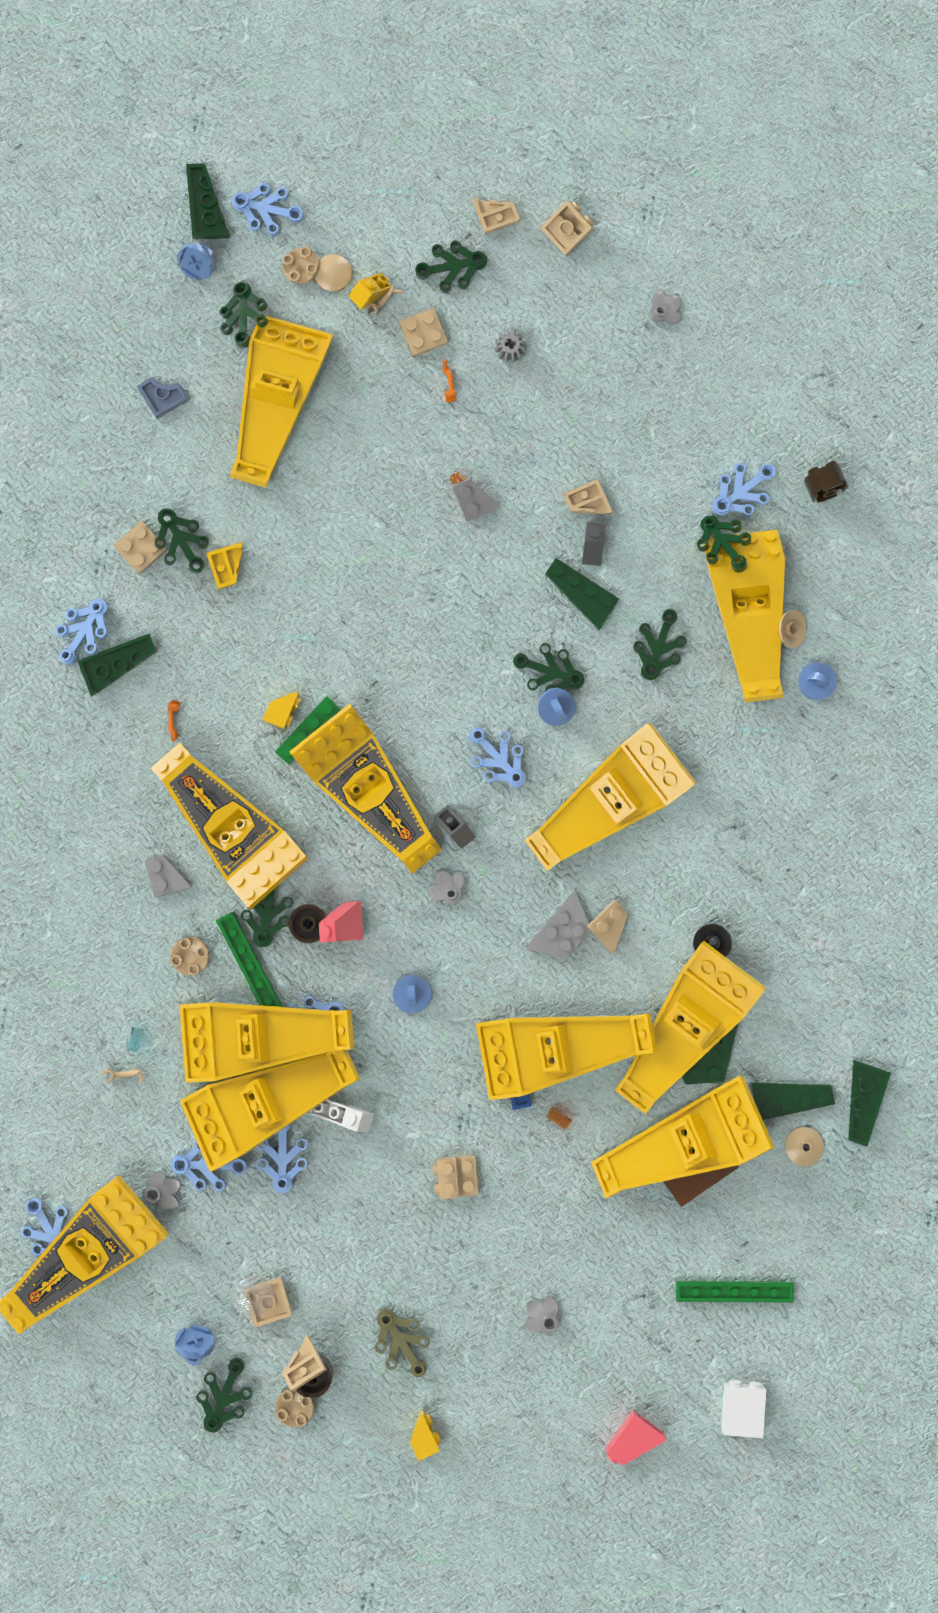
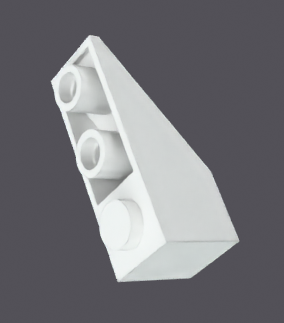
M327 1099L309 1113L353 1131L364 1133L369 1132L374 1117L372 1113L331 1099Z

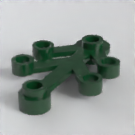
M455 240L451 242L450 250L454 254L460 253L467 258L460 260L445 251L441 245L435 244L432 247V255L437 258L441 257L448 261V263L429 266L427 263L421 262L416 265L415 273L419 279L424 280L430 274L450 271L445 280L439 284L440 291L448 293L451 289V283L460 270L469 267L464 276L458 279V287L464 290L468 288L469 280L475 271L482 270L487 265L486 255L481 251L471 252L463 247L459 241ZM453 245L459 246L457 250L453 249L452 247ZM438 248L441 252L435 253L434 250ZM480 259L481 263L477 264L474 261ZM425 270L426 274L421 275L419 272ZM464 280L467 284L461 285L460 282ZM447 284L449 287L447 289H443L442 285Z
M238 282L233 288L234 296L220 309L221 316L224 319H228L221 324L220 330L224 335H230L233 331L232 326L239 319V331L235 334L234 340L239 347L246 348L249 346L250 335L247 333V316L255 320L260 328L268 324L265 315L259 314L247 306V300L254 303L258 311H265L268 304L263 298H258L251 293L252 288L248 283ZM239 302V307L233 313L232 309Z
M168 508L162 509L158 513V522L161 524L154 545L160 550L165 548V537L169 528L173 535L168 553L164 557L165 564L171 566L175 563V553L179 544L189 561L190 571L195 574L201 573L205 565L204 560L200 557H195L186 541L196 543L198 547L204 549L208 546L209 539L206 536H197L180 531L177 525L184 526L190 532L195 533L199 529L198 521L180 518L176 516L173 510ZM168 516L171 520L165 521L164 517ZM190 524H195L197 527L193 529L190 527ZM200 540H205L206 544H201ZM157 541H163L164 544L158 545ZM170 556L174 560L170 562L166 558ZM198 564L200 568L195 569L193 568V565Z
M715 516L704 517L700 523L703 534L702 538L697 541L698 550L701 552L707 551L710 535L713 534L715 537L711 552H708L706 555L707 562L711 565L718 562V554L722 546L731 558L733 571L738 573L745 571L747 568L746 558L738 555L729 542L748 546L752 542L751 535L746 532L741 535L725 534L719 530H731L733 533H738L742 530L739 520H733L731 523L720 522Z
M667 609L662 614L663 625L657 642L651 633L649 624L643 623L639 627L640 634L644 635L653 653L649 660L644 651L645 645L642 641H636L633 645L634 652L638 653L643 663L641 674L646 680H655L659 676L660 670L671 665L676 666L680 663L681 658L676 653L672 654L669 659L658 663L661 655L677 647L683 648L687 643V639L684 636H678L674 641L664 645L669 628L676 622L678 617L673 609ZM666 615H671L672 620L667 621ZM643 626L648 627V632H643L641 628ZM683 639L684 644L679 645L677 640ZM636 644H641V645H642V649H641V650H637V649L635 648V645H636ZM673 656L678 658L677 663L671 661ZM652 668L654 673L648 674L647 669Z
M548 643L541 644L539 651L544 655L549 666L529 660L523 653L517 654L513 659V664L517 669L527 667L546 674L537 679H530L527 682V688L530 691H535L539 686L555 678L564 681L555 686L548 685L545 691L548 688L565 689L570 687L571 689H578L584 684V675L580 671L574 670L568 658L569 652L561 649L557 654L558 659L563 662L567 671L564 672L559 670L550 652L551 646ZM547 646L549 651L543 652L541 648ZM565 652L567 657L561 658L560 653ZM523 658L525 662L523 664H519L517 662V659ZM577 676L579 681L574 683L571 678ZM530 682H535V683H536V687H535V688H531V687L529 686V683H530Z
M275 889L265 897L264 908L260 903L253 907L262 919L261 927L253 919V913L250 910L241 912V919L246 921L254 931L253 940L259 947L269 946L273 939L272 936L283 927L289 926V917L281 916L278 923L269 928L270 920L286 908H291L294 904L291 897H284L281 903L272 909ZM286 899H290L291 904L289 906H286L284 904ZM246 912L250 914L249 919L244 918ZM283 918H286L288 920V923L286 925H283L281 923V920ZM261 934L266 936L264 941L259 939Z
M236 1357L230 1361L228 1365L230 1372L222 1392L219 1389L214 1372L209 1371L204 1376V1382L209 1385L216 1402L213 1411L208 1400L209 1394L206 1390H200L196 1396L197 1401L202 1404L206 1414L203 1425L208 1432L214 1433L219 1431L223 1426V1422L233 1418L240 1419L245 1413L244 1407L237 1405L232 1411L221 1414L225 1406L242 1399L248 1400L252 1396L253 1391L247 1386L229 1396L236 1376L241 1374L245 1367L244 1361L241 1358ZM237 1364L239 1370H234L232 1365ZM212 1375L214 1380L208 1381L207 1376ZM248 1390L250 1395L244 1396L243 1391ZM199 1394H205L206 1399H200ZM236 1409H241V1410H242V1414H241V1415H237V1414L235 1413V1410H236ZM210 1420H215L216 1425H210Z

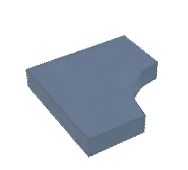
M151 377L137 386L156 419L189 401L179 383L163 385Z

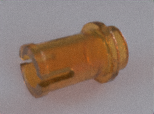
M454 471L449 481L453 485L467 478L462 476L460 471Z
M551 1108L546 1115L549 1122H554L564 1130L569 1127L572 1121L558 1112L557 1108Z

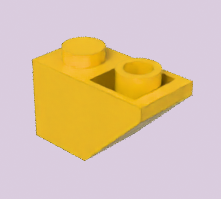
M378 273L359 280L348 296L361 310L384 296L392 284L386 276Z
M292 692L271 701L263 721L283 730H286L287 726L291 727L294 720L292 716L294 709L297 710L301 703L299 693Z
M424 1410L419 1412L410 1438L411 1447L418 1461L439 1452L440 1444L442 1443L438 1432H433L431 1427L433 1422L430 1415H426Z

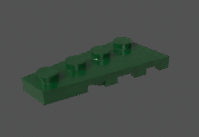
M205 163L186 164L192 239L230 238V233L226 227L225 219L220 210Z
M557 558L554 559L545 573V576L581 611L583 616L598 631L620 599Z
M150 634L78 660L91 697L157 653Z
M853 1060L848 1140L867 1147L891 1072Z
M750 1082L754 1101L762 1120L835 1105L831 1085Z

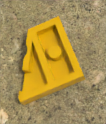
M242 542L206 553L218 590L237 585L243 549Z

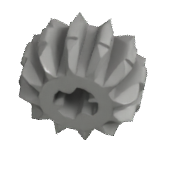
M506 330L505 336L501 333L499 334V339L495 340L496 347L494 348V351L499 353V359L504 357L505 363L508 362V359L515 363V357L519 360L522 359L521 354L526 352L524 348L526 341H521L523 339L522 334L516 337L515 330L512 334ZM508 344H511V346L513 347V349H510L509 346H507V345H508Z

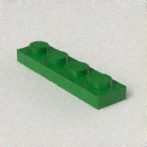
M326 696L280 745L275 753L290 765L295 760L290 751L335 716L341 709Z

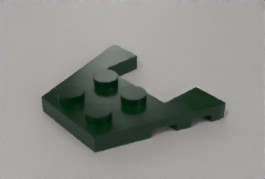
M738 1024L721 1039L720 1044L713 1046L682 1076L685 1085L724 1082Z

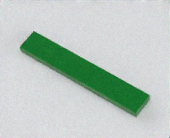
M234 912L217 919L216 922L259 1005L283 1007Z
M676 1281V1302L793 1303V1282Z

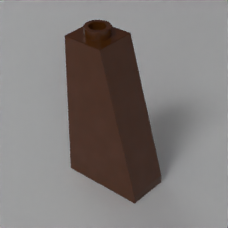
M739 1166L664 1181V1183L682 1207L738 1169Z

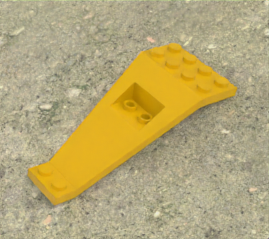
M778 530L749 533L752 542L748 546L729 542L738 555L746 558L747 568L743 572L733 571L731 558L722 546L719 550L718 562L714 565L707 562L745 703L783 698L780 682L781 638L779 625L783 616L785 556ZM715 537L709 538V548L707 551H704L705 558L707 553L711 552Z
M649 722L619 745L535 833L524 841L548 871L567 857L664 808L694 786L696 781L652 723ZM606 787H609L611 792H608Z
M703 941L681 970L652 1024L657 1052L636 1055L625 1077L615 1091L646 1114L660 1096L746 1016L766 987Z
M738 1076L603 1156L593 1160L591 1164L605 1198H610L626 1189L743 1165L775 1147L744 1077Z

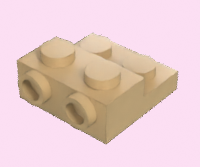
M568 200L540 228L565 256L595 230L592 226L594 224L592 219L588 215L584 217L580 213L582 209L575 201L571 203Z
M475 1155L436 1159L437 1163L433 1164V1173L438 1175V1183H435V1195H439L440 1199L479 1195Z

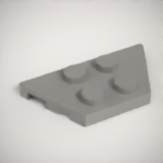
M575 892L568 897L526 946L528 950L567 959L589 934L590 930L587 927L589 923Z

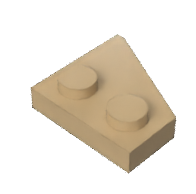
M308 1335L304 1337V1342L298 1352L294 1353L291 1362L282 1372L291 1391L297 1390L327 1370Z

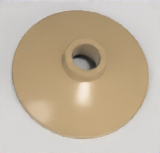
M789 610L781 618L779 634L785 646L796 648L805 639L806 621L804 616L797 610Z
M796 1128L786 1138V1154L797 1165H813L823 1154V1139L812 1128ZM804 1144L809 1145L807 1151H804L802 1148Z

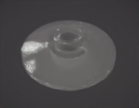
M250 1276L238 1284L234 1299L242 1313L249 1316H259L271 1307L274 1293L272 1286L266 1279L259 1276ZM251 1294L256 1295L257 1299L255 1301L250 1299Z

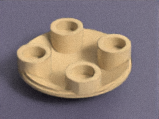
M308 247L294 249L283 257V273L292 283H308L314 279L319 271V259Z
M336 254L326 255L319 260V271L315 276L316 283L328 291H342L351 279V267L348 261Z
M195 937L180 939L175 943L171 951V964L178 972L184 975H196L202 972L209 961L207 946L203 941Z
M288 1388L277 1398L275 1405L276 1417L286 1426L302 1427L313 1416L314 1401L312 1398L303 1397L296 1390L291 1391Z

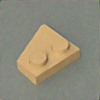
M478 198L472 199L485 235L520 222L514 202H498L497 200H490L489 202L480 201Z
M598 479L563 494L570 513L612 514V509Z
M613 900L587 925L589 930L612 954L616 950L628 913L616 900Z

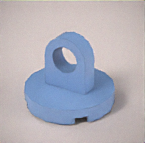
M187 244L177 254L178 264L180 263L181 270L192 279H207L214 270V262L211 257L212 250L206 244Z
M810 663L799 674L798 686L801 693L808 699L815 701L825 699L836 688V674L831 667L824 663Z
M552 688L541 695L537 709L539 716L545 723L552 726H560L572 719L575 714L576 704L568 691Z
M405 976L396 983L393 989L394 1002L400 1010L406 1013L414 1014L421 1012L430 1002V986L420 976Z
M197 1325L181 1329L175 1338L176 1351L192 1365L200 1364L202 1359L213 1351L215 1343L212 1332L203 1326Z

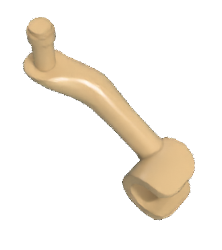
M391 286L377 304L371 303L367 306V314H369L370 309H375L374 315L377 316L378 310L391 298L393 292L402 294L403 291Z
M108 1069L102 1073V1075L107 1072L111 1073V1078L107 1081L138 1075L141 1082L145 1081V1078L140 1073L141 1070L138 1069L114 1072Z

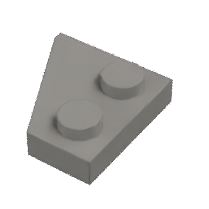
M469 478L451 486L467 522L500 507L494 499Z
M164 855L145 860L155 898L191 888V885Z

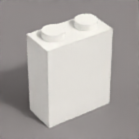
M730 1380V1383L724 1382L721 1423L723 1435L763 1438L766 1389L761 1383L749 1382V1384H742L738 1380Z

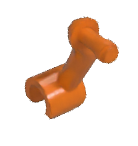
M443 360L442 370L447 376L449 390L445 391L446 402L456 401L453 374L447 366V360Z
M171 700L167 708L169 712L168 730L171 735V741L174 742L178 738V733L174 727V712H179L180 702Z

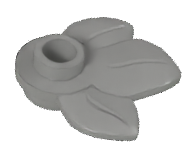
M662 290L656 292L652 298L651 319L656 323L666 321L670 324H676L681 321L682 316L677 312L682 304L681 298L677 296L666 297Z
M438 870L435 876L436 885L427 888L429 895L436 901L444 900L450 905L457 904L462 898L461 889L465 884L463 875L457 872L451 876L447 871ZM455 892L454 897H449V893Z
M159 1171L150 1178V1185L144 1190V1199L149 1204H158L162 1209L174 1208L178 1205V1201L173 1195L179 1190L181 1182L174 1178L165 1179L164 1172ZM151 1191H155L157 1193L156 1198L151 1197Z
M547 1295L543 1303L539 1301L527 1302V1311L531 1318L524 1325L530 1331L539 1332L543 1330L547 1333H552L558 1329V1305L551 1296ZM552 1319L553 1324L547 1325L546 1320Z

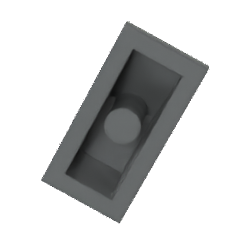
M587 522L582 564L601 566L606 524Z
M449 805L434 816L460 849L464 848L476 837Z

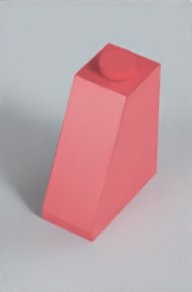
M361 901L343 902L319 922L320 943L364 940Z
M632 1410L605 1448L608 1454L607 1458L615 1464L625 1465L660 1445L667 1438L665 1433Z

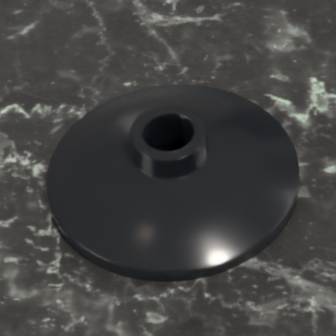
M707 924L699 928L695 933L693 939L695 951L705 941L725 957L730 953L732 939L729 932L721 925ZM714 938L717 943L712 945L709 940Z

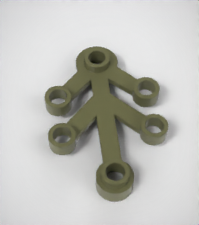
M390 1309L381 1310L377 1315V1324L381 1328L378 1341L375 1344V1351L379 1354L386 1351L387 1345L385 1340L389 1330L393 1339L389 1358H387L385 1363L386 1368L394 1370L397 1367L396 1358L398 1348L400 1347L411 1364V1373L416 1377L423 1376L426 1373V1363L416 1358L407 1342L419 1344L421 1348H427L430 1344V1338L427 1335L418 1336L399 1332L396 1325L408 1327L412 1332L417 1331L419 1321L415 1318L405 1319L396 1317L395 1313ZM388 1316L390 1321L384 1322L383 1317ZM416 1322L417 1327L411 1328L410 1323ZM423 1338L427 1339L428 1343L425 1345L421 1344L420 1342ZM378 1344H383V1345H384V1349H383V1350H379V1349L377 1348V1345H378ZM388 1361H394L395 1365L390 1367ZM420 1366L422 1371L416 1372L415 1367Z

